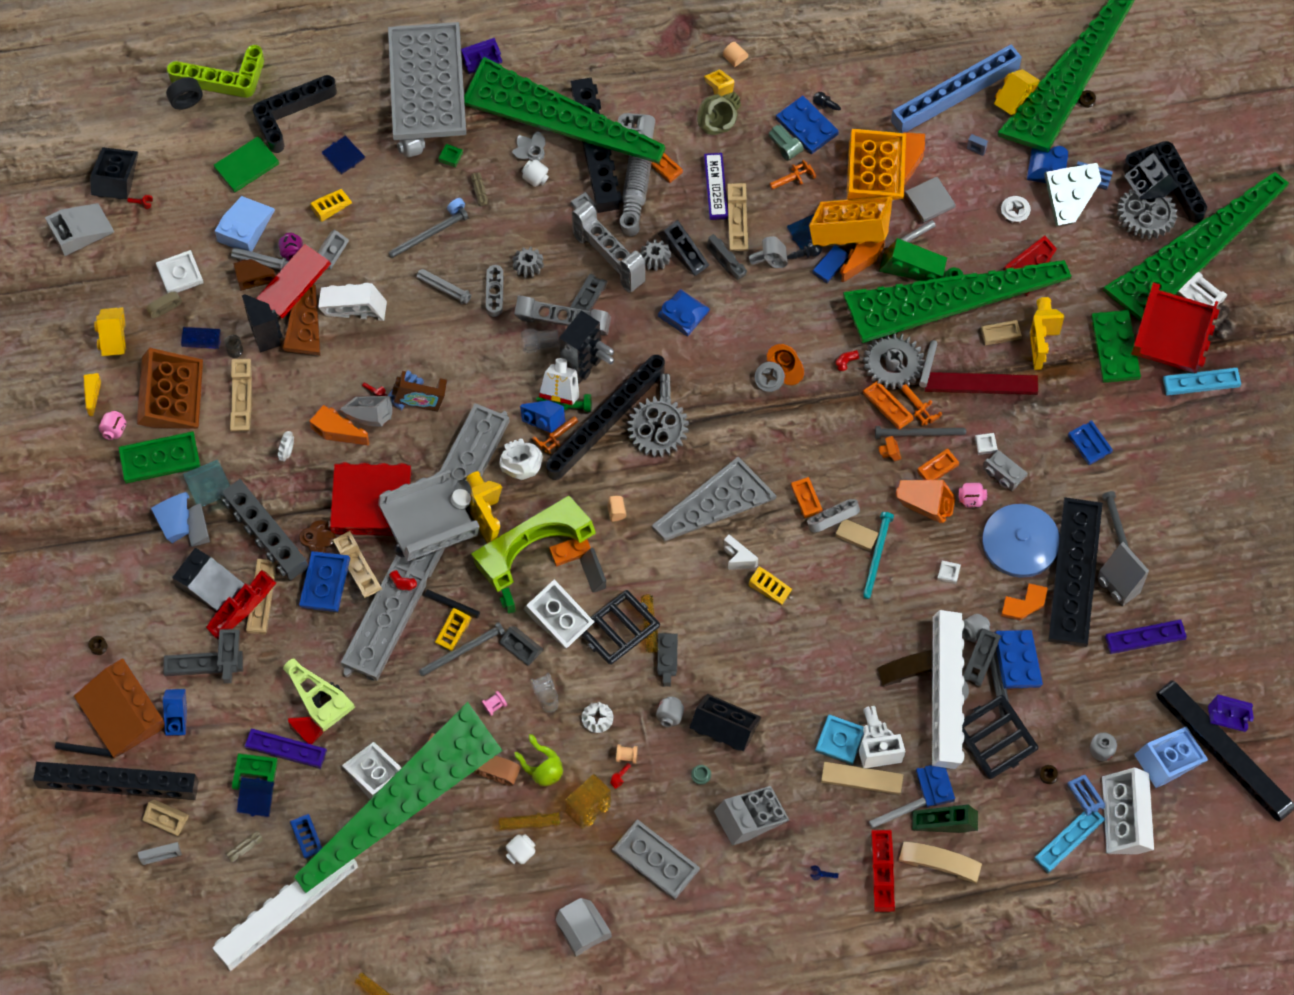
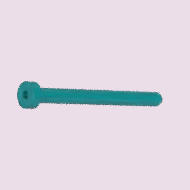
M881 512L880 515L882 523L863 594L864 599L871 597L889 523L894 519V515L889 512Z

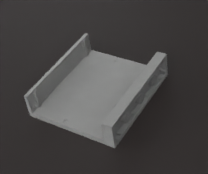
M450 470L437 472L434 476L421 478L412 484H404L396 490L385 491L379 496L378 506L407 562L478 535L480 526L477 520L471 522L465 509H458L451 503V496L455 490L449 480Z

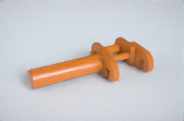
M802 160V163L797 166L792 164L791 170L794 171L793 173L769 183V186L773 190L795 179L802 185L801 174L805 172L810 173L813 179L816 178V174L811 165H807L808 163ZM799 168H805V170L801 172L798 171Z
M906 384L902 386L901 390L919 409L915 411L913 416L918 417L922 421L921 426L927 425L928 422L931 424L942 416L941 411L938 415L930 416L925 409L932 404V401L929 400L928 404H923ZM924 412L928 418L924 419L921 414Z
M573 416L554 432H548L550 438L545 442H540L535 436L532 440L536 442V445L541 450L544 449L545 453L551 454V449L555 446L560 447V442L556 439L579 421ZM549 441H552L553 444H551L549 447L545 445Z

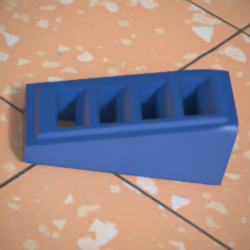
M307 814L290 821L304 859L316 855L322 849L310 815ZM308 823V826L297 829L298 825ZM307 830L311 831L310 834H307L302 837L300 836V833L305 832ZM308 838H314L313 841L308 842L306 844H303L302 842L303 840H306ZM314 844L317 845V848L306 852L305 848Z

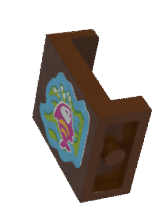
M402 371L400 377H396L392 389V395L395 396L394 403L436 412L439 411L445 396L446 379L440 378L435 388L405 381L406 371Z

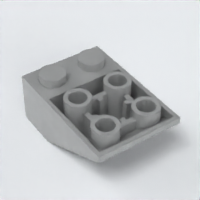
M98 203L62 209L45 217L49 230L64 256L114 233L111 224Z
M771 786L724 799L714 810L732 846L751 840L789 821Z

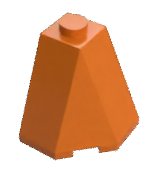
M900 480L899 487L896 489V497L904 507L934 521L944 523L946 517L953 515L956 497L944 480Z

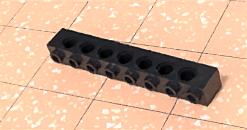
M592 77L571 81L573 100L600 115L601 102L600 99H596L598 89L597 84H593ZM582 141L597 213L619 210V202H622L621 192L616 189L618 186L617 175L613 176L615 165L614 161L609 158L612 155L611 149Z
M37 761L33 778L37 788L185 800H196L199 783L195 773Z

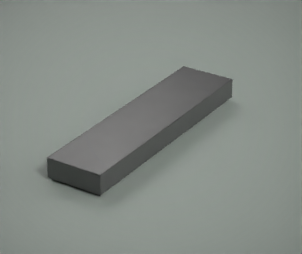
M239 651L237 672H243V651ZM218 652L165 655L164 676L219 673L217 666Z

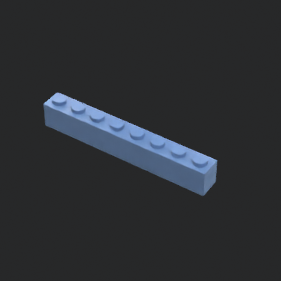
M1012 44L894 109L891 118L892 124L899 133H906L1006 77L1008 73L1011 74V72L1020 68L1021 55Z

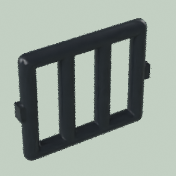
M625 590L590 617L594 621L593 624L596 623L620 649L610 655L587 630L581 636L589 643L588 646L593 652L596 651L609 665H612L660 627V622L648 611V606L644 602L640 603L630 591ZM627 599L650 623L643 631L618 608V605ZM612 611L635 637L625 643L602 617Z
M999 695L982 707L980 705L973 709V713L964 718L962 725L964 743L989 779L995 778L1010 767L1012 769L1017 767L1021 760L1039 748L1004 695ZM1001 704L1007 714L970 737L964 727ZM1012 720L1018 730L980 753L975 743ZM1019 738H1024L1028 744L1027 748L994 769L990 768L986 759Z

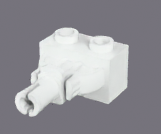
M871 706V710L870 707L864 708L863 712L865 713L868 725L863 727L864 736L859 748L863 769L902 763L906 751L901 734L894 735L887 729L885 722L881 723L879 721L875 706Z

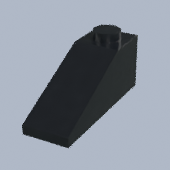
M678 220L671 222L657 233L664 244L669 246V250L694 276L709 266Z

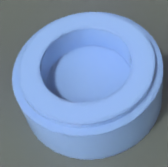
M462 198L453 200L447 206L448 212L451 215L459 213L458 209L464 208L465 202Z

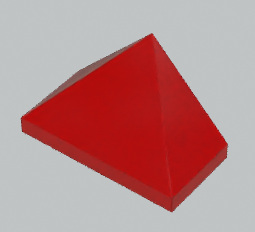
M311 717L288 718L290 729L307 744L312 745L324 733Z

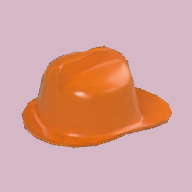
M776 344L768 350L767 361L775 362L782 367L785 374L784 384L795 385L803 379V364L792 347L785 344Z

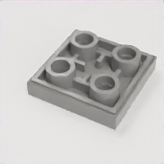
M938 177L905 192L906 197L923 223L956 206Z

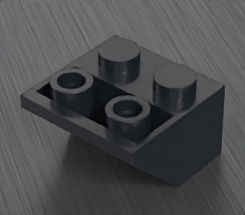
M1154 153L1124 175L1141 200L1165 197L1179 186L1163 162Z

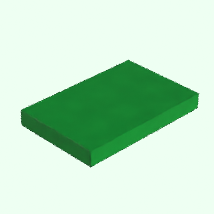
M257 136L213 166L235 193L279 165V160Z

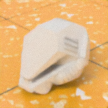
M523 439L514 440V442L510 441L509 444L504 445L506 450L501 454L499 461L502 472L520 480L537 474L543 458L539 448L534 444L524 443Z

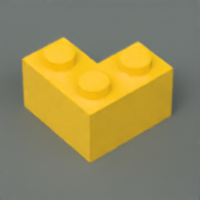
M1023 69L1011 72V74L1008 73L1004 79L1005 84L1003 88L999 89L995 95L996 100L994 104L1011 115L1016 114L1019 106L1023 104L1031 92L1035 91L1040 80Z
M123 307L101 309L99 315L96 316L97 321H94L95 332H99V339H97L98 350H101L102 356L125 354L124 329L126 323Z

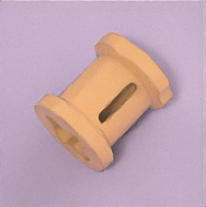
M618 744L616 762L622 760L632 761L633 764H636L638 746L632 748L623 747L621 744Z

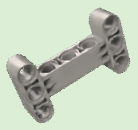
M586 201L572 211V228L575 238L580 243L588 241L620 274L621 284L626 291L631 293L645 282V260L638 251H633L630 254L597 220V212L590 202Z
M518 296L514 315L523 321L535 322L537 320L569 326L581 309L538 302L530 297ZM543 308L549 309V315L546 317L540 316V311ZM591 309V311L582 310L600 322V335L608 336L611 322L610 314L596 309ZM562 311L568 313L565 320H559L558 318L559 313Z

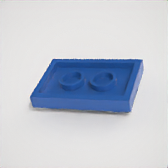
M801 96L776 115V120L793 137L799 139L803 147L811 155L839 134V130L804 96Z
M311 552L299 603L301 608L338 612L350 562L349 555Z
M1032 630L995 631L994 633L1001 635L996 652L1004 689L1040 688L1043 682Z

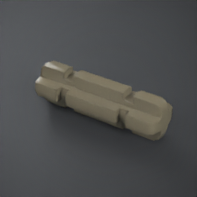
M479 172L473 173L471 179L478 205L486 206L488 199L481 174Z
M258 831L252 833L250 838H245L235 846V849H230L226 853L228 859L231 862L237 860L239 855L242 856L255 847L254 844H259L263 841L262 835Z

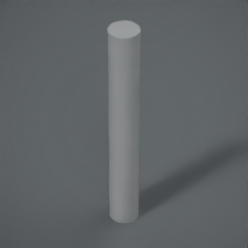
M931 220L900 239L910 242L936 226L935 222Z
M935 340L930 341L919 383L921 387H926L938 344Z
M922 797L869 821V824L873 829L926 805V801Z

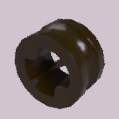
M1090 90L1083 91L1079 98L1080 105L1085 108L1094 106L1096 100L1095 93ZM1086 97H1090L1089 102L1085 101Z
M94 636L89 640L88 646L94 655H102L107 651L108 645L102 636ZM97 642L99 644L101 642V648L99 649L97 647L95 648L94 645Z
M1053 765L1043 766L1040 770L1041 781L1045 784L1056 782L1058 776L1057 769ZM1045 771H1048V773L1052 771L1053 778H1045Z

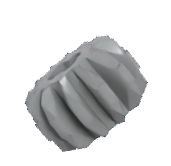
M654 239L653 243L647 241L646 246L641 247L640 254L644 258L648 270L653 267L657 271L658 267L664 269L665 265H669L671 252L669 251V246L664 245L663 241L657 243Z
M531 246L528 250L523 247L522 252L517 250L516 256L512 258L513 269L517 270L518 276L523 274L525 278L528 275L533 278L534 273L540 274V269L544 266L542 254H539L538 249L533 251Z

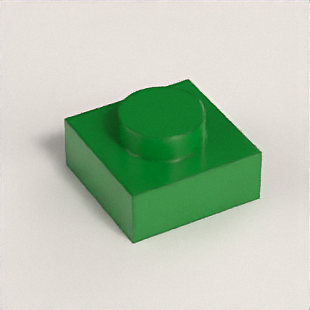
M446 144L439 156V162L456 168L463 155V150Z
M509 587L501 589L502 597H499L502 608H506L508 614L516 612Z

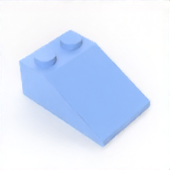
M241 196L223 215L215 229L217 242L232 248L252 252L275 209Z
M1187 726L1147 743L1134 754L1144 771L1149 773V779L1155 788L1171 782L1208 760Z

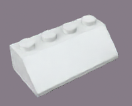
M1134 767L1102 776L1107 854H1141L1154 850L1149 773Z

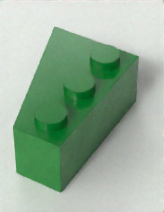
M897 238L883 252L879 272L921 281L942 278L948 257Z

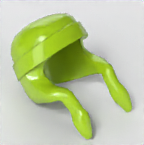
M529 734L530 743L538 751L548 756V759L539 767H531L526 764L522 754L514 752L515 758L521 763L524 771L532 776L536 784L544 787L551 786L558 782L563 775L562 762L554 750L541 746L537 743L535 736Z

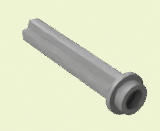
M234 248L231 252V257L234 259H253L269 268L280 271L289 262L285 258L278 259L239 248Z
M424 269L418 271L417 278L456 298L461 304H467L470 301L471 294L468 290L464 291Z

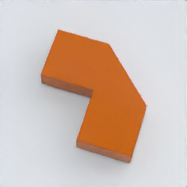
M1029 583L1025 601L1006 596L1001 616L1021 621L1031 613L1042 609L1048 588Z

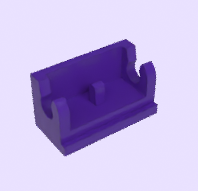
M495 38L461 49L462 60L469 74L477 71L483 57L498 64L502 63L501 52Z
M1217 694L1208 705L1210 722L1246 732L1248 730L1247 720L1253 722L1254 719L1253 704Z

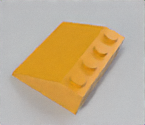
M861 129L851 130L846 200L891 196L892 200L904 198L906 133Z
M892 196L820 202L809 224L813 245L827 246L829 244L844 245L853 242L856 244L873 241L874 243L882 242L886 239L889 231Z

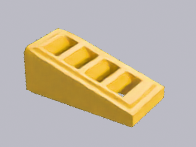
M340 189L311 202L310 205L312 211L323 222L352 204V201ZM339 196L344 199L343 202L338 199Z
M98 373L83 376L86 410L90 417L94 416L101 386V379Z
M760 566L749 581V587L780 605H783L792 591V588ZM762 577V581L760 583L757 582L758 579ZM769 581L770 583L767 588L764 587L765 583ZM776 585L777 587L774 592H771L772 587ZM780 589H783V593L780 597H778V592L780 591Z
M453 608L435 643L453 651L472 618ZM455 617L464 620L463 623L461 624L454 620ZM453 623L460 628L456 630L450 627V625ZM447 630H449V631L455 633L456 636L453 637V636L447 634V633H446ZM443 637L452 640V643L449 644L446 641L442 640Z

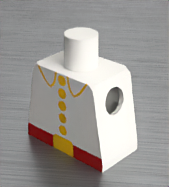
M556 359V365L551 364L545 371L539 393L540 398L573 405L579 398L577 371L567 367L566 359Z

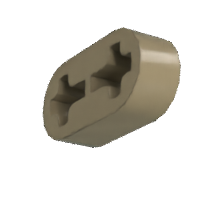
M170 292L151 302L146 307V310L151 318H157L178 307L182 300L177 292Z

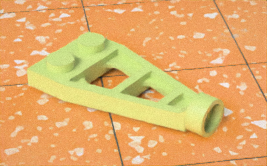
M291 659L284 665L283 670L292 680L311 719L323 732L355 708L354 704L342 691L302 667L296 659ZM306 679H310L317 685L309 692H305L301 686V683ZM320 691L331 696L332 699L320 708H317L312 700V697Z

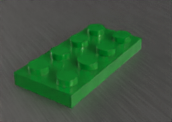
M1129 310L1092 313L1091 320L1103 383L1140 380L1141 373L1138 357L1131 354L1135 341Z
M194 431L118 447L125 484L201 468Z

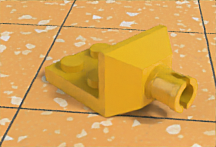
M1048 297L1037 299L1038 310L1034 315L1030 329L1034 370H1041L1043 362H1046L1049 346L1048 342H1045L1044 337L1060 335L1064 321V314L1057 309H1052L1051 299Z
M476 471L466 477V481L471 487L469 512L474 521L477 520L480 526L479 530L488 544L498 537L500 523L491 514L490 506L498 503L502 486L492 481L484 482L480 472Z

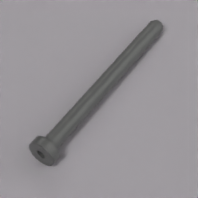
M463 207L458 209L459 213L394 248L388 253L389 256L394 258L459 220L463 219L465 221L469 219L467 212Z
M875 426V439H881V436L966 434L965 428H901L898 430L897 428L881 429L880 426Z
M1114 491L1106 492L1102 495L1103 501H1107L1119 543L1124 542L1128 546L1114 501L1116 494Z
M497 622L494 624L495 627L421 668L419 670L420 675L425 676L498 634L500 636L504 635L505 631L502 625Z

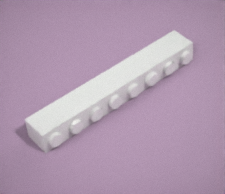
M939 610L933 616L932 766L955 769L964 761V752L962 751V743L964 742V733L962 732V725L964 723V714L962 713V706L964 704V695L962 694V687L964 685V676H962V668L964 666V658L962 657L964 621L962 620V613Z
M352 859L307 893L303 891L296 880L291 885L284 886L279 891L280 894L275 898H269L259 911H253L244 923L234 926L228 936L218 939L213 947L215 954L230 971L233 970L358 868L355 859Z

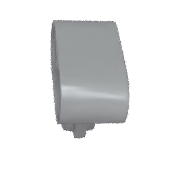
M773 236L762 240L763 251L750 254L749 261L752 265L767 261L774 268H783L788 264L786 246L777 237Z

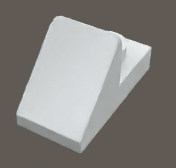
M728 535L724 539L725 552L730 556L734 555L728 563L729 570L753 569L758 566V557L732 536Z

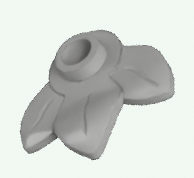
M539 131L533 135L532 139L518 135V148L514 149L512 153L519 159L541 161L545 155L543 149L546 143L545 138Z

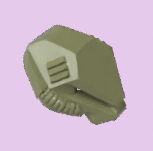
M735 92L722 96L719 94L711 95L702 100L697 112L699 127L710 135L730 131L737 120V110L741 106L740 97Z

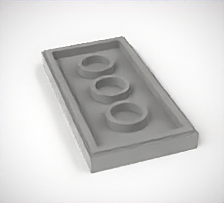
M638 819L612 848L613 853L674 900L700 870L699 866Z

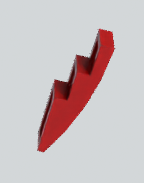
M261 570L250 585L246 583L243 585L234 599L231 597L227 598L206 628L216 639H219V631L233 629L248 616L276 585L275 580L267 572Z
M872 830L874 912H895L892 830Z

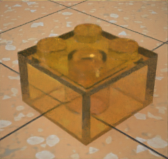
M593 774L565 799L566 814L581 829L586 825L588 827L596 821L597 815L601 812L605 813L611 807V790Z

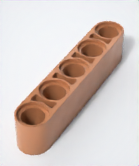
M431 733L429 740L435 735V733ZM494 756L472 773L507 786H513L521 766L513 761Z

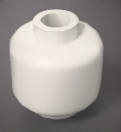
M529 160L521 171L523 173L522 178L534 187L539 184L544 185L549 178L547 175L548 168L538 160Z
M518 834L506 845L508 852L506 857L513 864L516 862L524 864L535 854L534 847L536 845L526 834L523 836Z

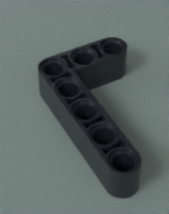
M324 75L254 104L253 114L255 122L271 152L280 153L285 147L283 135L276 120L334 97L337 94V88L333 76Z
M1163 141L1126 156L1123 166L1125 174L1154 153L1163 162L1179 185L1173 191L1188 219L1193 223L1203 221L1207 211V204L1173 143Z

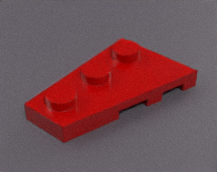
M1044 235L1004 266L1003 270H1006V268L1018 269L1024 268L1027 265L1048 263L1057 248Z

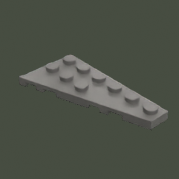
M737 457L652 525V529L665 542L775 500L777 496Z

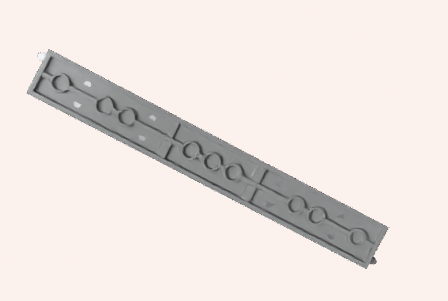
M476 403L474 404L440 470L443 472L450 470L449 480L454 490L463 489L471 494V487L466 481V477L476 471H479L482 477L510 422L506 411L498 413ZM445 548L408 562L405 557L396 555L381 584L382 590L376 593L341 661L342 667L345 668V677H349L355 670L365 674L367 679L378 681L426 587L427 578L431 577ZM397 570L402 578H414L417 581V586L409 591L399 590L389 574Z

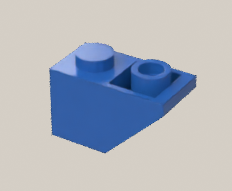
M552 401L526 403L520 406L523 422L552 433L565 422L564 406Z
M166 689L163 696L165 735H186V689Z

